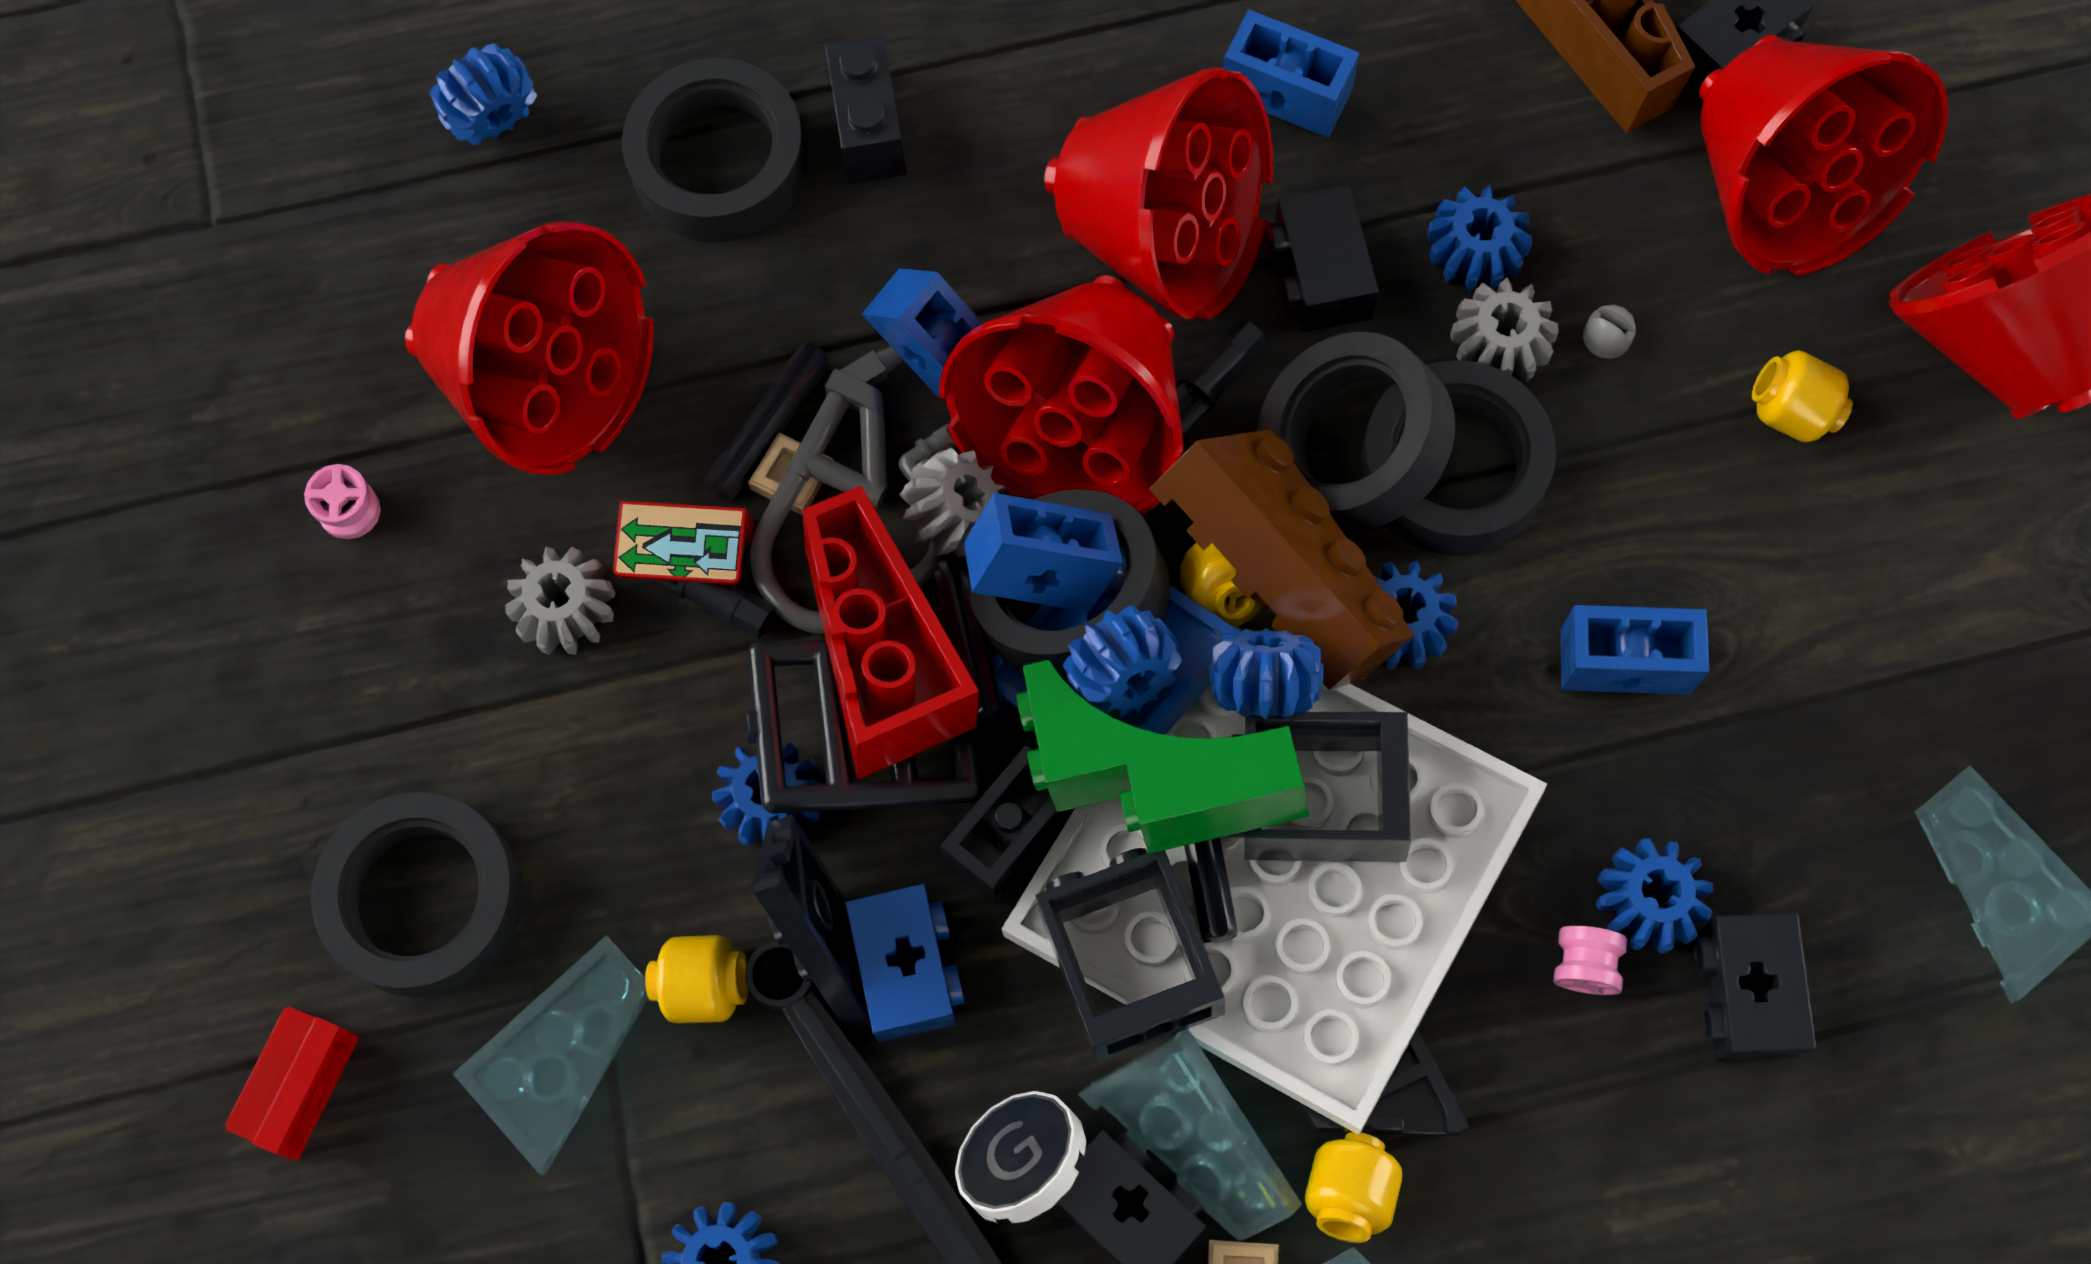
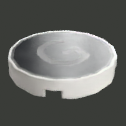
M1038 1091L1012 1095L991 1107L971 1127L959 1149L955 1169L959 1193L984 1219L996 1223V1219L1008 1218L1012 1223L1029 1221L1047 1211L1071 1188L1079 1173L1074 1166L1078 1160L1079 1151L1084 1156L1086 1138L1081 1121L1058 1097Z

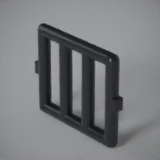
M826 639L760 641L753 643L749 647L747 659L752 710H747L746 714L748 743H756L761 804L767 812L779 814L964 804L978 802L984 795L985 786L976 732H981L982 724L951 738L956 778L918 779L915 755L890 766L892 781L853 783L847 730ZM813 665L826 784L786 786L774 667Z

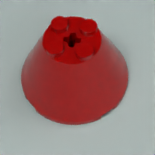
M1767 35L1761 38L1755 46L1742 52L1724 69H1718L1710 73L1701 84L1699 96L1704 101L1701 110V129L1729 235L1737 252L1752 267L1766 274H1770L1772 270H1789L1794 276L1816 272L1847 258L1873 240L1903 211L1915 196V193L1908 187L1919 172L1925 159L1935 162L1944 140L1948 121V98L1942 80L1933 69L1920 59L1910 54L1895 51L1783 41L1776 35Z
M1216 67L1193 73L1092 117H1081L1067 137L1060 156L1052 158L1045 171V187L1050 194L1055 196L1056 211L1065 237L1077 241L1171 315L1181 319H1209L1214 317L1232 302L1243 287L1256 261L1268 220L1257 219L1262 183L1273 184V146L1269 120L1263 101L1253 83L1240 72Z
M2091 194L2028 215L2032 227L1997 242L1991 231L1921 267L1897 284L1889 293L1892 300L1888 302L1892 312L2006 405L2014 419L2033 415L2054 403L2059 412L2072 411L2091 403Z
M565 221L541 225L451 265L442 263L435 266L431 270L427 284L416 303L412 324L406 331L405 345L408 352L418 358L424 370L479 440L495 457L509 466L529 473L554 475L574 470V462L580 460L592 450L602 453L625 427L638 404L647 380L653 350L654 325L653 318L644 316L639 287H644L647 284L643 273L629 250L614 236L600 228Z
M1108 275L1099 276L1093 283L1081 284L988 321L971 330L959 341L942 370L939 398H946L947 407L952 419L947 429L961 453L975 451L979 467L995 465L991 478L995 484L1008 487L1004 493L1005 495L1034 500L1058 491L1076 489L1095 490L1124 500L1143 515L1160 503L1149 488L1183 455V435L1171 349L1174 329L1169 321L1161 317L1148 302L1127 290L1122 281Z

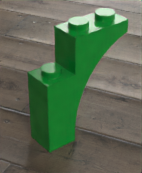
M1049 660L1023 666L1027 691L1016 694L1024 731L1025 733L1036 732L1039 748L1027 752L1030 771L1036 791L1048 789L1056 812L1120 798L1128 832L1141 830L1148 854L1309 817L1305 787L1289 726L1237 737L1210 739L1183 738L1158 734L1133 727L1093 707L1071 689L1059 676Z

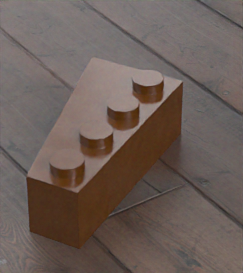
M1515 0L1626 134L1670 111L1695 68L1664 5L1655 3L1654 0Z
M1271 429L1197 440L1149 490L1164 506L1174 500L1194 523L1186 531L1203 550L1212 543L1237 570L1236 576L1231 581L1247 599L1251 598L1257 603L1269 606L1277 615L1272 623L1275 631L1289 630L1293 635H1305L1313 640V644L1321 649L1320 663L1324 664L1323 685L1328 690L1365 679L1415 636L1403 619V611L1399 603L1390 594L1383 591L1367 568L1366 558L1361 549L1353 541L1346 538L1330 515V508L1324 496L1309 485L1293 462L1294 456L1289 446L1276 436Z

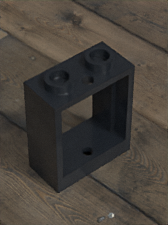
M1294 712L1288 718L1277 715L1269 716L1267 719L1258 715L1245 716V734H1232V737L1289 726L1295 751H1377L1378 831L1258 828L1232 834L1231 838H1244V860L1407 861L1411 843L1408 712Z
M1145 848L1128 850L1114 857L1109 862L1110 867L1087 876H1084L1083 872L1080 871L1061 875L1046 885V891L1035 895L1040 917L1096 1063L1225 1015V996L1165 850L1148 854ZM1156 889L1192 980L1098 1015L1063 923Z

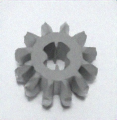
M1508 277L1500 282L1497 293L1482 283L1480 287L1476 288L1473 300L1465 298L1459 304L1456 312L1458 321L1453 324L1451 339L1453 343L1461 345L1456 355L1457 359L1489 365L1511 376L1514 373L1524 382H1527L1533 377L1536 366L1544 367V365H1547L1553 354L1551 343L1555 342L1559 329L1558 323L1548 320L1552 312L1551 301L1533 303L1532 298L1535 291L1532 284L1524 288L1521 294L1513 292ZM1502 329L1508 331L1510 334L1509 336L1502 335L1499 333V330Z
M952 447L947 450H941L929 460L924 459L912 469V473L909 474L911 481L904 486L903 491L899 494L911 506L906 509L902 520L916 522L920 529L915 542L926 541L930 538L933 542L936 556L947 555L953 551L958 558L966 557L964 541L993 493L1004 494L1008 488L1007 486L995 484L992 480L991 475L995 465L979 467L974 450L962 452L958 455Z
M545 547L543 554L544 563L537 567L533 561L522 559L521 567L527 575L526 579L507 580V589L515 599L505 605L506 614L512 621L518 622L515 630L518 636L524 642H531L536 639L537 646L541 652L550 655L561 641L568 654L576 655L578 649L577 638L585 635L589 641L599 643L600 634L594 626L595 622H613L614 613L610 606L605 603L615 597V589L610 581L602 580L605 570L598 560L592 559L584 563V556L580 550L573 547L560 560L553 548ZM560 595H564L569 601L558 608L553 601Z

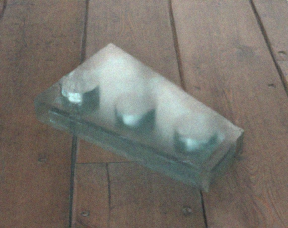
M1970 765L1915 811L1950 883L1958 886L1975 920L1972 927L1982 947H1989L2004 977V980L2000 981L2010 1003L2021 1000L2091 937V890Z
M606 935L453 1073L456 1079L539 1174L546 1175L646 1003L648 996L644 975Z
M1188 1028L1092 1082L1078 1094L1095 1111L1103 1106L1128 1129L1125 1135L1132 1139L1144 1152L1149 1148L1177 1174V1183L1188 1191L1201 1204L1204 1210L1239 1242L1291 1217L1302 1204Z

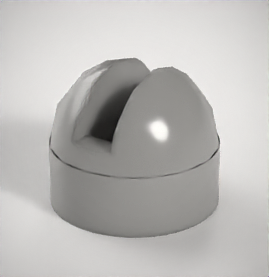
M1615 304L1605 305L1594 311L1590 315L1583 331V340L1586 347L1594 355L1601 358L1612 359L1623 355L1629 349L1635 337L1636 326L1633 315L1626 308Z

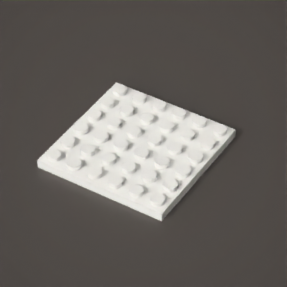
M1233 626L1234 628H1236V629L1239 630L1240 632L1243 631V629H1241V628H1239V627H1237V626ZM1211 684L1165 735L1208 739L1232 737V734H1245V717L1238 714V711H1226L1219 707L1218 701L1212 697ZM1348 684L1332 690H1328L1324 685H1320L1319 700L1314 702L1313 708L1306 712L1405 711ZM1409 713L1408 748L1411 843L1407 861L1244 860V838H1231V835L1220 837L1237 922V935L1235 938L1225 942L1205 943L1203 940L1202 942L1225 996V1015L1177 1033L1357 1135H1360L1547 786V783ZM1295 751L1305 787L1309 817L1262 827V829L1378 831L1377 751ZM1120 798L1075 808L1002 927L1004 937L1059 967L1040 917L1035 895L1046 891V885L1061 875L1080 871L1083 872L1084 876L1110 867L1109 862L1123 852L1135 848L1147 849L1141 830L1128 832ZM1181 846L1165 850L1201 938L1185 847ZM1156 889L1063 923L1085 982L1125 1005L1192 980Z

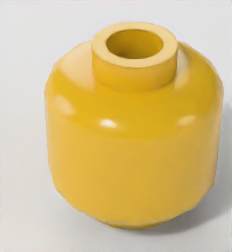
M1800 350L1788 353L1783 358L1779 356L1773 357L1768 361L1759 373L1752 390V400L1757 402L1758 418L1766 425L1804 443L1816 441L1828 431L1835 433L1840 430L1847 421L1853 406L1852 400L1847 398L1849 392L1847 375L1840 369Z
M1195 543L1187 551L1180 568V582L1186 596L1231 626L1237 627L1251 621L1265 606L1251 598L1247 599L1232 583L1231 579L1236 576L1237 570L1213 543L1205 550L1198 543Z
M719 935L670 938L662 946L657 961H650L647 965L645 987L648 999L650 1001H658L662 1014L669 1022L682 1024L727 1021L734 1013L736 1006L743 1005L747 999L746 956L744 952L736 951L728 938Z
M1351 1132L1346 1134L1344 1139L1328 1141L1317 1150L1305 1193V1202L1308 1211L1317 1219V1227L1325 1234L1339 1240L1361 1243L1367 1242L1372 1234L1381 1233L1391 1225L1402 1183V1168L1392 1155L1384 1151L1385 1145L1378 1138L1365 1133L1357 1135Z

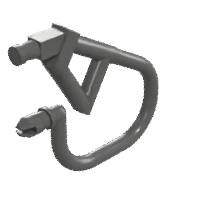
M892 347L877 353L872 350L840 371L837 369L833 370L825 385L826 398L788 465L784 478L753 534L749 561L752 578L763 599L776 607L775 614L803 631L825 634L820 612L802 607L784 591L773 571L771 560L772 546L805 482H808L810 476L842 492L862 486L873 507L879 508L888 490L884 396L874 386L887 379V374L901 362L906 363ZM848 408L860 413L863 474L822 455ZM948 424L934 431L928 438L924 440L920 438L915 441L916 447L900 457L899 468L909 482L911 481L909 474L912 473V469L924 459L929 460L939 451L947 450L951 447L954 451L958 450L955 442L950 437L951 435L947 429ZM932 540L923 559L910 570L920 589L934 579V571L939 567V561L949 556V554L936 556Z

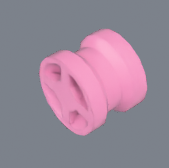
M341 464L325 466L317 471L307 482L304 492L305 504L314 518L334 537L347 540L359 538L371 531L378 522L381 512L380 500L363 476L354 468ZM351 500H355L354 504L341 513L344 505Z
M1588 926L1562 927L1559 930L1558 944L1564 950L1563 962L1555 968L1553 982L1559 987L1587 994L1615 995L1621 993L1623 978L1617 971L1618 958L1626 953L1628 939L1618 932Z

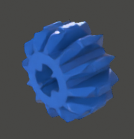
M495 43L486 45L481 51L475 47L470 48L467 55L461 59L453 58V65L436 75L438 83L429 92L434 101L433 106L439 114L438 118L449 133L452 132L458 141L468 140L472 145L480 144L487 137L492 141L497 140L501 132L507 129L513 130V124L518 119L528 116L530 113L528 106L537 97L533 89L534 83L528 75L529 71L518 56L515 57L509 48L500 49Z
M1490 185L1483 189L1480 197H1475L1464 186L1458 192L1456 201L1444 199L1438 206L1436 212L1437 219L1430 222L1427 231L1428 242L1433 244L1429 253L1431 264L1445 265L1443 272L1445 283L1459 275L1466 278L1465 285L1468 293L1476 288L1480 279L1494 291L1502 282L1504 276L1514 278L1521 271L1523 265L1522 258L1529 254L1532 246V235L1526 233L1530 223L1529 213L1513 212L1516 203L1514 195H1510L1501 201L1493 199L1494 194Z
M1390 561L1383 565L1381 579L1374 576L1383 591L1390 594L1399 603L1400 607L1405 609L1404 617L1410 612L1415 616L1413 623L1407 624L1415 636L1385 661L1389 671L1396 669L1401 656H1406L1409 664L1415 670L1423 667L1426 660L1425 652L1435 657H1441L1447 648L1444 637L1453 636L1458 627L1457 619L1448 614L1454 610L1457 604L1455 594L1437 593L1443 583L1441 573L1431 575L1426 581L1418 578L1421 569L1417 561L1410 563L1406 575H1401L1397 567Z
M1130 605L1125 607L1118 615L1109 610L1106 611L1102 621L1096 625L1086 624V634L1082 638L1073 640L1068 645L1071 655L1062 665L1075 693L1093 707L1114 719H1118L1127 710L1138 714L1143 704L1150 700L1158 701V692L1176 681L1173 671L1178 668L1182 659L1177 652L1176 644L1170 637L1172 633L1162 620L1155 618L1150 610L1140 612L1136 607Z
M1268 628L1263 631L1245 629L1240 634H1228L1220 638V643L1213 646V661H1209V683H1212V697L1218 701L1219 707L1226 711H1238V714L1243 717L1258 715L1267 719L1269 716L1279 715L1288 718L1294 712L1304 713L1312 709L1313 703L1319 700L1320 685H1323L1324 664L1320 663L1321 649L1314 645L1313 640L1309 637L1293 635L1289 630L1277 632L1271 631Z
M791 742L784 745L783 756L786 786L821 785V782L811 780L818 771L813 759L808 758L798 761L799 750L797 746ZM737 746L735 750V755L741 764L738 769L729 765L719 766L717 774L728 786L713 791L712 800L716 806L726 808L719 817V821L725 830L740 827L738 839L741 844L747 847L750 846L761 833L764 840L768 822L793 815L797 821L800 819L808 823L818 822L820 818L818 811L772 814L762 807L756 796L760 790L757 756L751 757L748 750L743 746Z
M1650 838L1642 839L1636 845L1635 854L1625 848H1620L1612 856L1615 868H1605L1599 874L1598 882L1611 892L1598 898L1596 901L1597 908L1605 912H1617L1618 916L1608 925V930L1620 933L1626 926L1633 930L1630 937V947L1638 951L1643 948L1650 937L1654 947L1660 954L1667 953L1673 948L1674 938L1684 944H1689L1698 936L1694 923H1705L1711 917L1712 910L1699 899L1708 896L1713 891V883L1706 880H1694L1692 877L1702 865L1701 858H1690L1684 864L1677 861L1679 854L1677 842L1670 841L1660 854H1658ZM1649 884L1654 894L1665 895L1667 901L1662 906H1658L1655 898H1644L1642 891Z
M730 1202L722 1203L718 1211L716 1225L712 1215L706 1208L701 1206L694 1209V1221L699 1231L694 1234L686 1227L679 1224L675 1225L671 1233L675 1239L686 1244L683 1253L666 1251L662 1254V1263L708 1264L707 1260L714 1249L726 1253L733 1247L736 1254L730 1256L729 1260L737 1264H781L770 1259H760V1254L773 1249L778 1244L775 1234L771 1232L764 1233L751 1239L760 1226L761 1216L754 1211H750L736 1225V1206Z

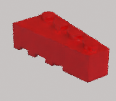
M856 487L803 509L806 555L858 780L976 728L979 690L863 487Z

